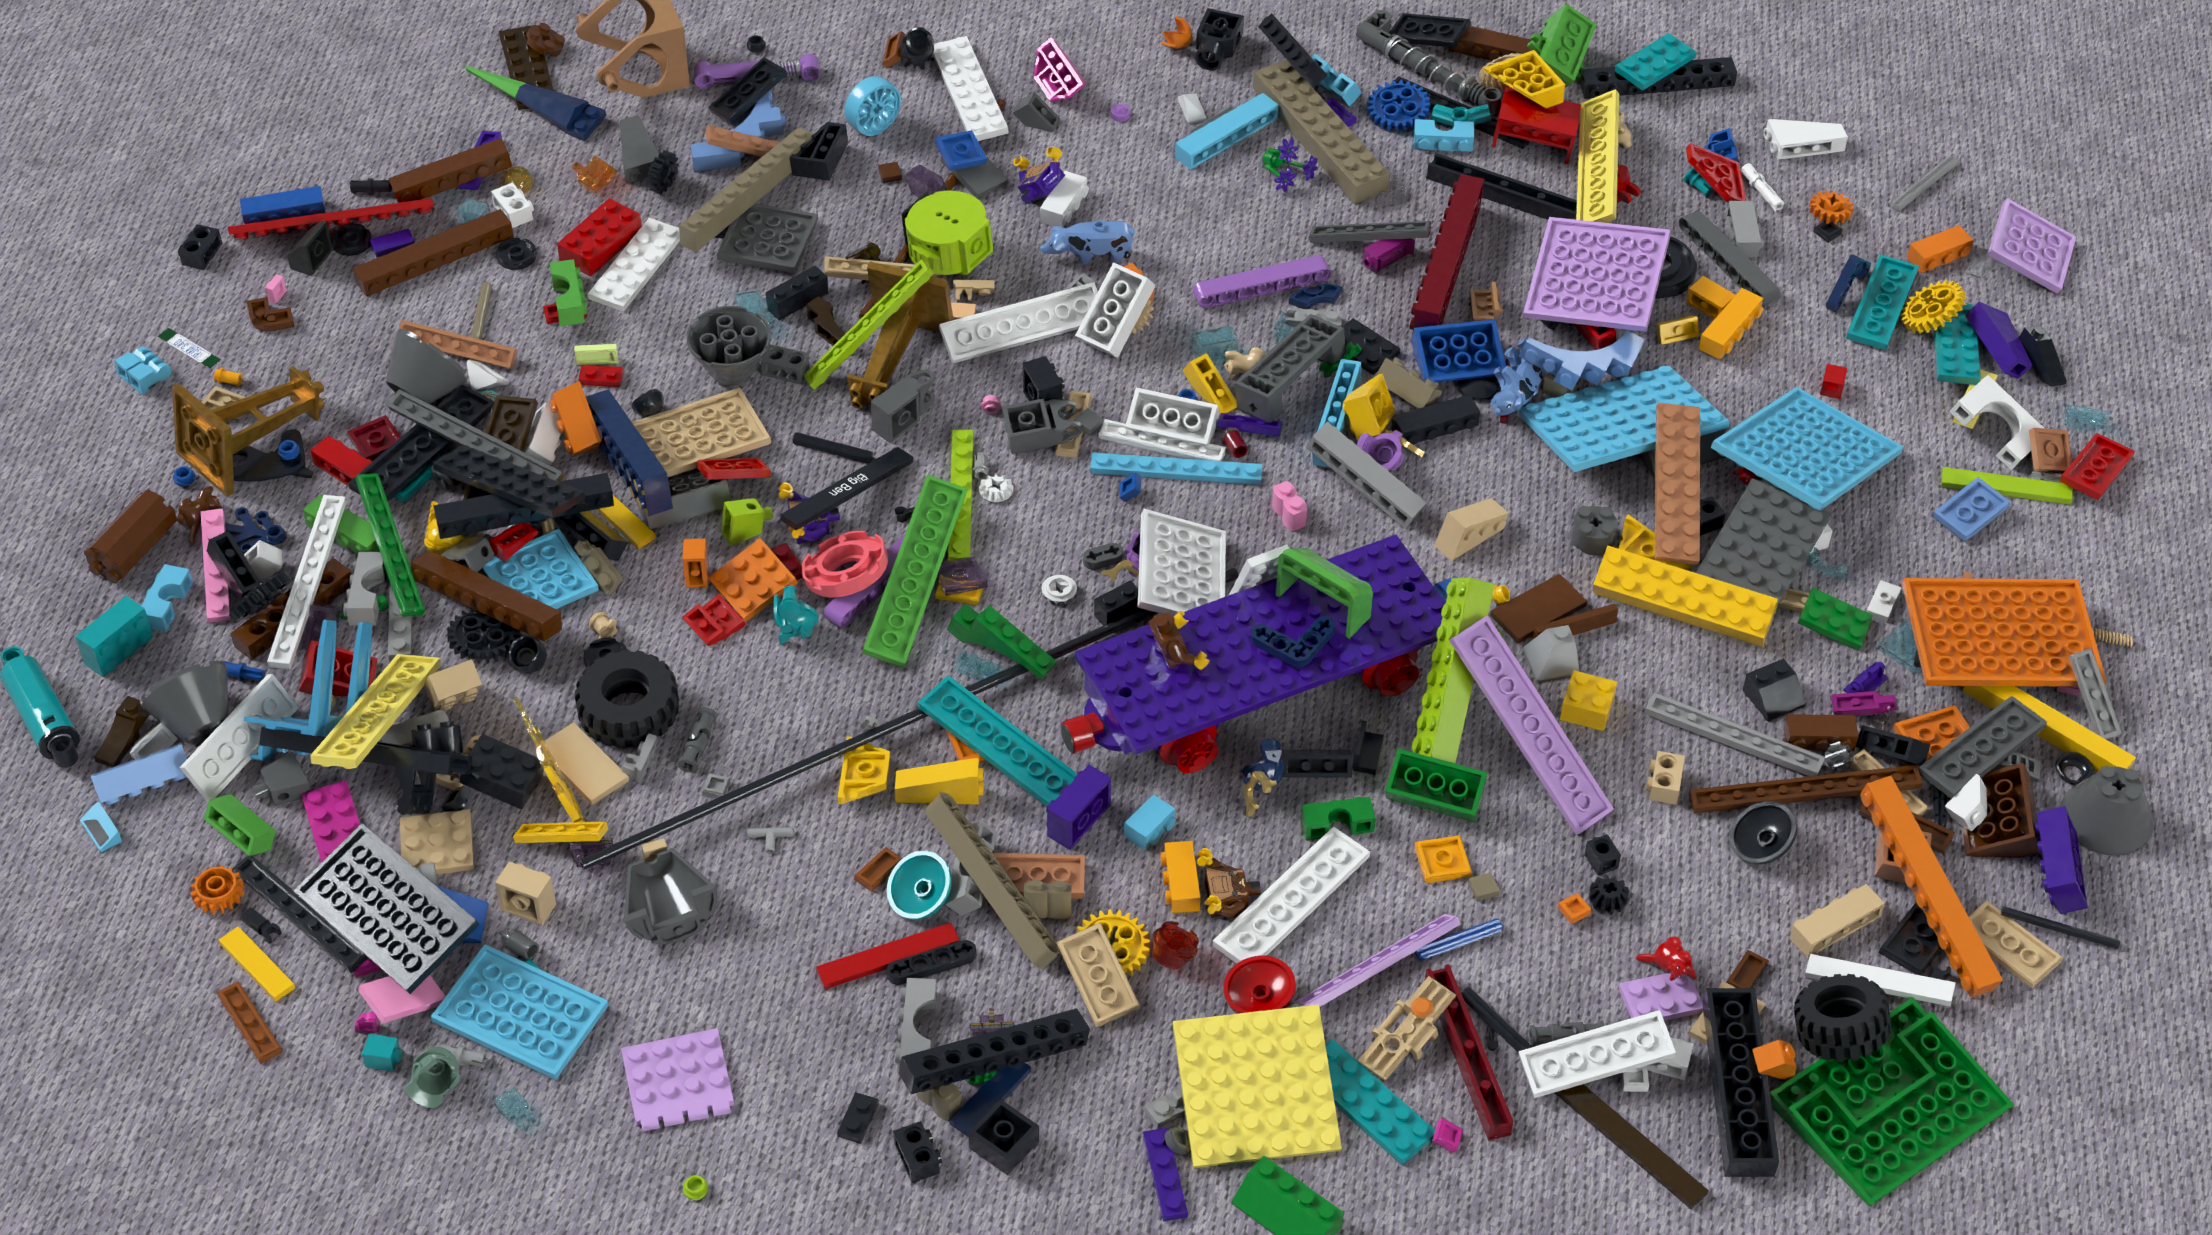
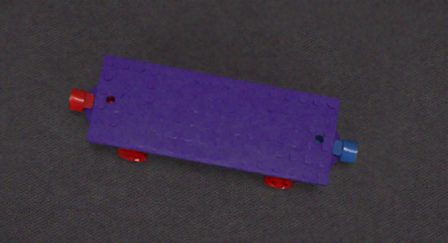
M1397 534L1327 559L1353 576L1369 583L1373 591L1371 617L1350 639L1346 637L1348 606L1300 578L1278 597L1276 596L1277 578L1184 612L1183 618L1189 620V622L1178 630L1188 653L1194 654L1195 657L1201 651L1207 654L1206 659L1210 660V662L1202 670L1198 669L1194 664H1179L1170 669L1153 637L1149 625L1075 651V659L1085 673L1084 689L1089 699L1084 707V715L1082 714L1061 722L1063 741L1072 754L1092 748L1095 744H1099L1107 750L1123 751L1124 754L1133 751L1135 755L1154 749L1159 751L1161 761L1167 765H1175L1182 773L1190 774L1204 769L1217 756L1218 747L1215 738L1217 734L1216 727L1220 723L1355 672L1361 674L1363 684L1368 688L1378 689L1386 697L1400 695L1410 689L1419 678L1420 671L1416 665L1417 651L1421 647L1438 641L1436 636L1437 630L1442 623L1443 617L1441 612L1446 604L1448 596L1446 589L1449 582H1451V578L1438 582L1433 586ZM1329 617L1335 623L1333 637L1310 663L1303 668H1295L1251 643V629L1258 624L1266 625L1297 642L1316 619ZM1313 639L1306 641L1309 645H1316L1318 643ZM1282 643L1274 645L1277 649H1284L1286 647Z

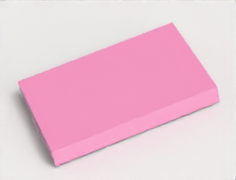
M430 975L411 994L405 991L390 976L362 984L358 990L382 1024L436 1008L446 997Z

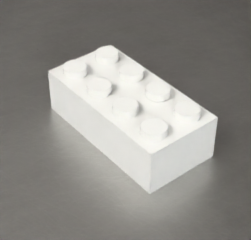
M1113 262L1075 336L1083 343L1118 358L1156 285L1147 277Z

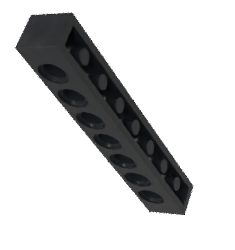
M1732 57L1691 60L1643 91L1615 72V67L1582 69L1579 84L1584 99L1595 98L1615 89L1619 96L1735 86L1737 69Z
M1076 1008L902 1056L899 1075L911 1095L926 1092L936 1087L947 1086L975 1076L993 1073L1007 1067H1014L1025 1062L1036 1061L1043 1057L1081 1048L1087 1045L1090 1028Z

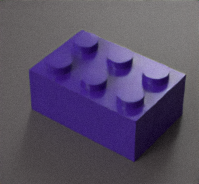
M1088 765L1083 771H1079L1074 781L1069 786L1066 785L1061 791L1060 796L1055 801L1052 800L1047 806V837L1070 850L1111 806V777L1091 765Z

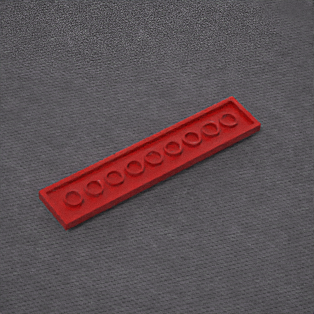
M430 198L228 226V232L236 240L249 239L248 235L255 234L257 237L269 236V232L273 231L277 234L290 233L289 229L294 228L298 232L307 231L310 229L309 226H315L322 220L327 221L328 227H330V223H337L338 226L350 224L352 220H357L358 223L370 222V218L378 217L379 220L391 219L390 215L398 214L399 217L411 216V212L418 211L419 215L429 214L431 209H435L433 199Z

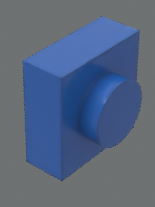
M1137 473L1120 482L1119 498L1124 502L1136 497L1141 492V476Z

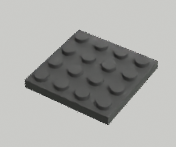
M755 203L730 224L717 252V260L795 273L818 222V214Z

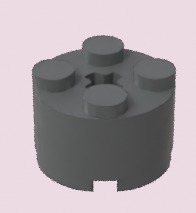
M1598 506L1580 507L1574 517L1571 535L1573 545L1579 547L1583 553L1588 555H1602L1605 553L1607 546L1613 547L1618 522L1612 509Z

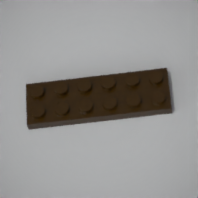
M531 26L499 31L510 79L554 91L545 55L534 51L527 44L528 38L526 33ZM516 100L518 110L529 108Z
M497 395L485 433L523 452L537 410V400ZM468 484L463 500L492 495V493Z

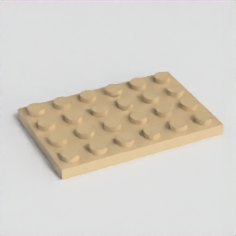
M740 387L632 422L667 472L668 477L697 468L698 460L726 459L771 444L769 434Z

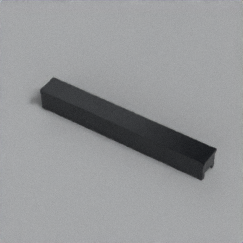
M1435 153L1432 163L1428 164L1426 176L1428 180L1453 188L1454 182H1458L1461 174L1483 178L1482 198L1547 220L1549 217L1576 220L1577 200L1438 153Z

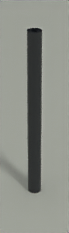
M2005 906L2001 910L2000 915L2114 949H2118L2120 946V940Z

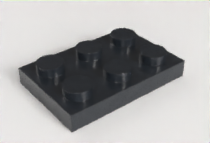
M1354 318L1343 326L1345 350L1348 343L1352 342L1354 346L1358 343L1362 350L1358 355L1353 356L1351 360L1361 362V367L1372 375L1379 371L1385 358L1393 360L1400 354L1401 348Z

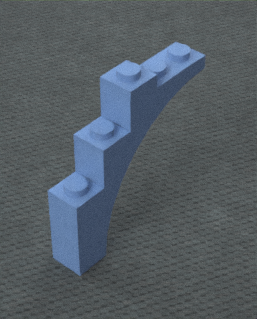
M771 90L757 101L751 114L732 131L765 139V136L783 134L782 126H786L785 116L780 114L779 107H774V102L770 103L773 101ZM707 141L691 145L694 172L742 166L741 158H744L743 152L709 145Z
M1626 330L1619 340L1605 348L1592 351H1571L1552 347L1528 338L1519 357L1555 375L1553 381L1573 390L1579 377L1597 386L1605 372L1619 380L1626 377L1645 339Z

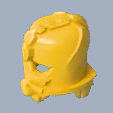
M432 501L424 543L428 550L441 555L464 540L465 537L460 535L440 539L433 507L434 505H439V503Z

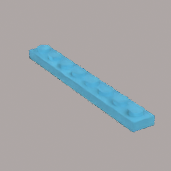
M1092 453L1090 473L1131 476L1137 473L1141 477L1261 485L1262 464Z

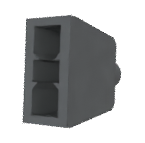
M486 534L483 537L465 538L441 554V556L478 572L494 557V552L489 542V539L493 537Z
M293 752L262 768L260 772L263 783L252 787L257 800L270 795L274 805L302 799L301 793L311 791L309 782Z

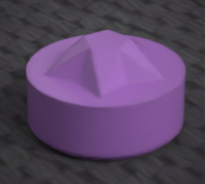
M1125 104L1114 105L1111 108V118L1118 122L1128 120L1130 118L1129 106Z

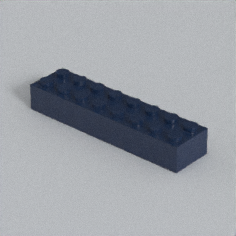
M610 390L586 396L602 440L600 443L604 456H608L610 465L612 467L615 466L617 475L622 477L625 487L630 488V493L633 499H637L639 508L641 510L644 509L648 516L673 509L667 472Z

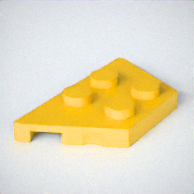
M1628 514L1624 521L1618 549L1654 560L1655 533ZM1659 561L1684 570L1693 567L1692 564Z
M867 743L844 754L838 791V804H844L887 790L891 761L890 751L876 748L874 745Z

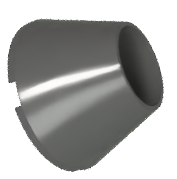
M399 329L396 332L386 377V384L395 393L400 389L431 405L468 381L469 376H464L466 371L446 353L430 342L427 345L417 340L419 338L418 335L404 329Z

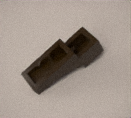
M819 296L807 304V317L815 324V333L834 346L846 333L839 328L833 319V306Z
M127 696L116 710V716L111 729L94 756L95 762L111 768L118 766L139 738V729L150 716L141 707L139 699Z

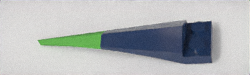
M465 66L467 72L495 86L547 119L566 134L582 141H586L606 117L604 109L590 105L586 100Z

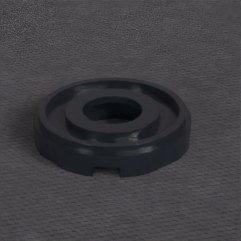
M1671 236L1665 260L1669 261L1671 266L1663 269L1661 272L1655 299L1678 296L1687 291L1688 286L1695 279L1697 263L1692 251L1682 241Z

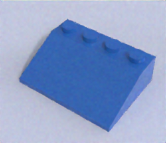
M1495 319L1414 328L1411 342L1415 360L1424 380L1429 378L1434 382L1491 377L1495 376L1494 371L1496 368L1500 367L1503 370L1506 367Z

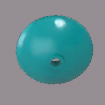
M917 851L900 860L892 870L887 883V898L892 909L900 916L910 920L924 919L936 913L946 902L952 886V875L948 864L942 857L930 851Z

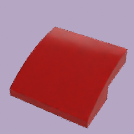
M720 594L716 595L703 607L698 603L682 616V619L707 646L716 644L746 625L744 620Z

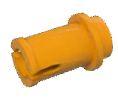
M222 367L216 369L214 373V381H217L218 384L223 382L240 386L243 380L242 373L226 371Z

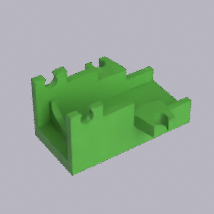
M1566 3L1545 20V28L1541 30L1540 35L1535 33L1531 36L1530 40L1532 41L1528 43L1527 47L1531 51L1535 50L1554 73L1565 80V87H1568L1575 80L1580 81L1581 70L1587 69L1582 64L1597 24Z

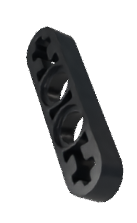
M962 940L893 961L887 966V979L892 984L900 985L907 983V978H924L970 964L977 956L976 945L969 940ZM966 949V951L969 952V954L965 955V953L962 952V950ZM942 955L949 957V961L946 963H940L936 959ZM922 962L927 967L923 970H917L914 968V965ZM907 966H910V973H908ZM898 970V972L901 973V975L897 976V974L894 973V971Z

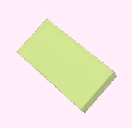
M617 344L581 345L574 347L576 365L578 366L618 363Z

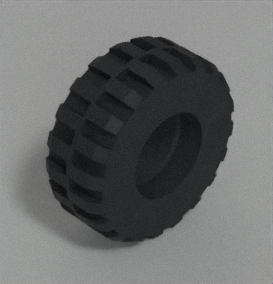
M621 650L618 653H608L603 658L599 657L582 672L583 676H580L576 683L575 701L578 719L581 721L582 728L590 734V737L596 741L600 740L602 744L610 747L612 745L618 748L639 747L641 741L645 742L648 733L661 737L668 731V727L674 724L676 715L679 713V695L674 673L665 662L659 661V658L652 654L647 655L643 651L636 650V652H630L629 650ZM624 693H638L645 696L639 702L631 705H616L610 702L614 697Z

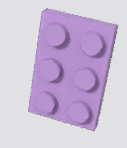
M1670 972L1619 983V991L1631 1018L1660 1010L1664 1021L1695 1015L1703 1012L1702 1001L1693 980L1687 975L1670 981Z

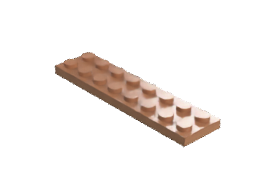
M1657 403L1654 555V560L1692 565H1698L1700 562V407Z

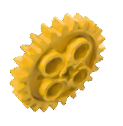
M1945 280L1943 283L1938 281L1936 285L1930 283L1928 288L1922 287L1921 292L1916 291L1915 297H1909L1910 302L1904 303L1906 307L1902 308L1901 320L1909 331L1912 330L1913 333L1918 331L1921 334L1924 330L1926 333H1929L1932 328L1936 331L1938 326L1944 327L1945 322H1952V317H1958L1956 312L1962 311L1961 306L1966 305L1964 301L1967 299L1965 292L1959 283L1955 284L1953 280L1950 283L1948 280Z
M1109 909L1108 915H1104L1100 910L1099 917L1096 918L1093 914H1090V922L1083 919V927L1077 926L1078 933L1101 923L1110 944L1113 930L1117 928L1112 948L1117 957H1125L1118 959L1124 973H1127L1129 976H1133V969L1140 971L1141 964H1146V956L1150 955L1149 932L1145 931L1144 924L1138 925L1137 917L1130 920L1129 912L1125 916H1121V910H1118L1117 914L1113 915L1112 910Z

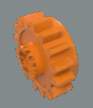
M223 866L211 867L202 871L198 877L194 878L195 884L190 886L192 890L190 894L196 908L201 907L203 913L210 910L212 915H215L217 910L224 914L227 907L233 910V903H241L240 897L244 896L243 888H245L238 872L234 873L231 867L227 869Z

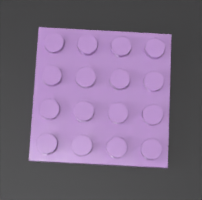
M2007 198L2002 204L1987 255L2058 294L2063 287L2076 236Z

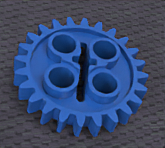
M1392 80L1391 85L1385 82V87L1378 85V91L1372 90L1373 95H1369V101H1367L1370 120H1374L1375 125L1380 124V129L1387 127L1388 131L1395 128L1396 133L1399 129L1406 132L1407 127L1413 130L1415 119L1425 120V117H1429L1430 97H1428V93L1423 92V87L1417 89V83L1411 86L1410 81L1403 84V81L1400 80L1396 84Z

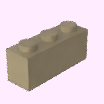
M1385 358L1376 376L1383 373L1386 385L1390 391L1418 409L1436 404L1443 392L1437 388L1438 384L1429 378L1424 380L1420 377L1422 373L1413 368L1407 369L1404 367L1406 363L1398 358H1394V360Z

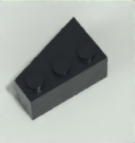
M826 122L812 136L813 139L808 144L804 143L796 155L792 154L789 157L792 176L830 181L849 143L846 124Z

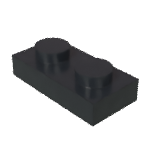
M855 1092L837 1131V1136L861 1144L878 1107L879 1100Z

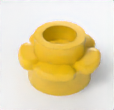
M1495 585L1492 600L1495 603L1502 605L1510 601V592L1506 585Z

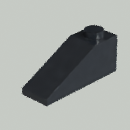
M2041 326L2024 327L2019 338L2033 365L2032 367L2050 387L2066 384L2067 380L2052 338Z
M1865 725L1861 726L1856 744L1858 748L1918 766L1925 763L1931 746L1914 738Z

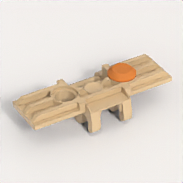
M1428 976L1409 1000L1405 1002L1398 1000L1395 1003L1396 1007L1378 1028H1374L1371 1033L1376 1039L1358 1059V1062L1386 1081L1409 1052L1412 1053L1413 1059L1418 1061L1423 1055L1421 1048L1429 1039L1434 1042L1439 1036L1438 1030L1433 1023L1453 1001L1456 994ZM1402 1014L1407 1016L1394 1033L1388 1032ZM1386 1046H1387V1047L1394 1046V1047H1396V1048H1398V1049H1397V1050H1394V1051H1391V1050L1387 1049Z

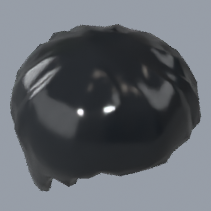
M530 635L517 638L509 647V665L520 673L531 674L537 672L543 667L547 658L544 644Z

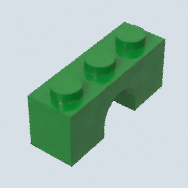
M1355 797L1353 799L1301 805L1300 819L1306 841L1321 839L1329 831L1330 824L1333 822L1347 824L1351 835L1374 832L1376 818L1370 797Z

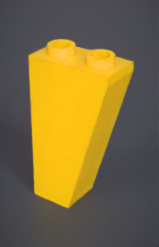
M979 758L898 770L896 771L895 802L931 803L941 792H945L957 804L979 805V796H984V769L979 768Z

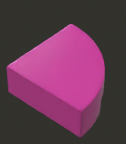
M374 1012L364 1013L357 1018L355 1024L356 1032H379L380 1022Z

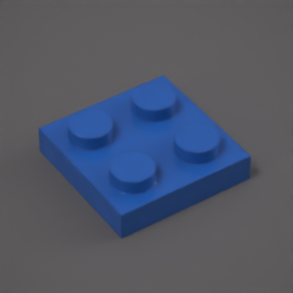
M972 130L939 136L935 139V144L949 171L983 165L987 162V157Z

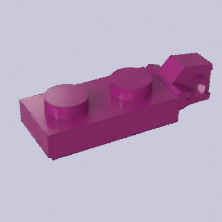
M1877 691L1831 695L1833 715L1859 716L1882 714L1895 711L1897 707L1895 695L1883 696V694H1878Z

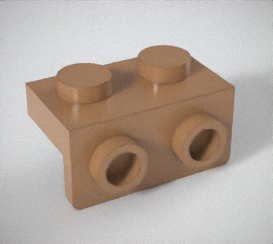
M1491 282V290H1470L1472 322L1495 319L1497 324L1498 316H1502V304H1498L1500 302V289L1496 288V282Z

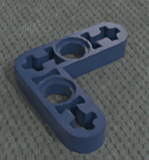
M1853 254L1849 257L1827 301V309L1837 312L1855 277L1864 279L1871 268L1870 262Z
M1320 617L1315 620L1297 642L1266 625L1258 624L1251 629V643L1295 668H1303L1310 663L1333 637L1335 623L1329 617ZM1313 639L1318 643L1316 645H1309L1306 641ZM1282 643L1286 647L1284 649H1277L1274 645Z

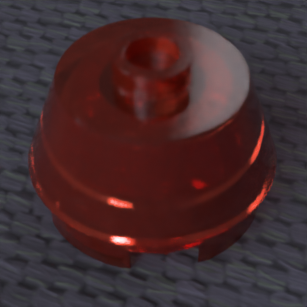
M1174 921L1164 922L1160 928L1154 931L1152 954L1161 965L1170 969H1179L1197 955L1199 939L1193 930L1190 929L1187 932L1183 928L1178 927L1179 923Z

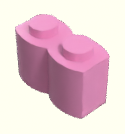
M1288 481L1274 485L1272 507L1282 517L1284 525L1290 531L1306 527L1307 505L1301 497L1297 496L1295 487Z

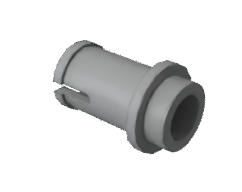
M977 453L974 456L972 473L978 480L986 479L987 475H989V468L987 467L988 457L985 453Z

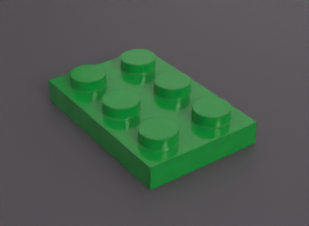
M1812 587L1799 617L1798 624L1859 651L1873 615Z

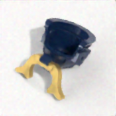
M1263 740L1260 744L1263 760L1253 765L1244 766L1242 769V774L1245 776L1243 794L1246 801V817H1252L1255 809H1259V805L1253 798V789L1257 790L1261 787L1264 793H1270L1271 788L1282 780L1284 764L1281 759V744L1277 740Z

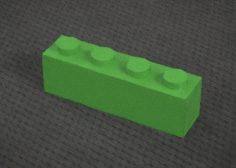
M322 494L303 509L305 523L310 529L313 528L323 498ZM344 508L334 541L342 548H348L353 551L356 556H358L359 552H380L371 524Z

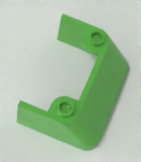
M1285 549L1279 555L1276 596L1280 597L1300 578L1348 606L1346 637L1349 639L1371 617L1373 591L1369 583L1360 580L1322 558L1311 549Z

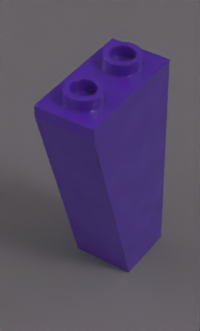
M1978 302L1965 314L1967 320L2003 373L2019 379L2033 366L2008 313Z

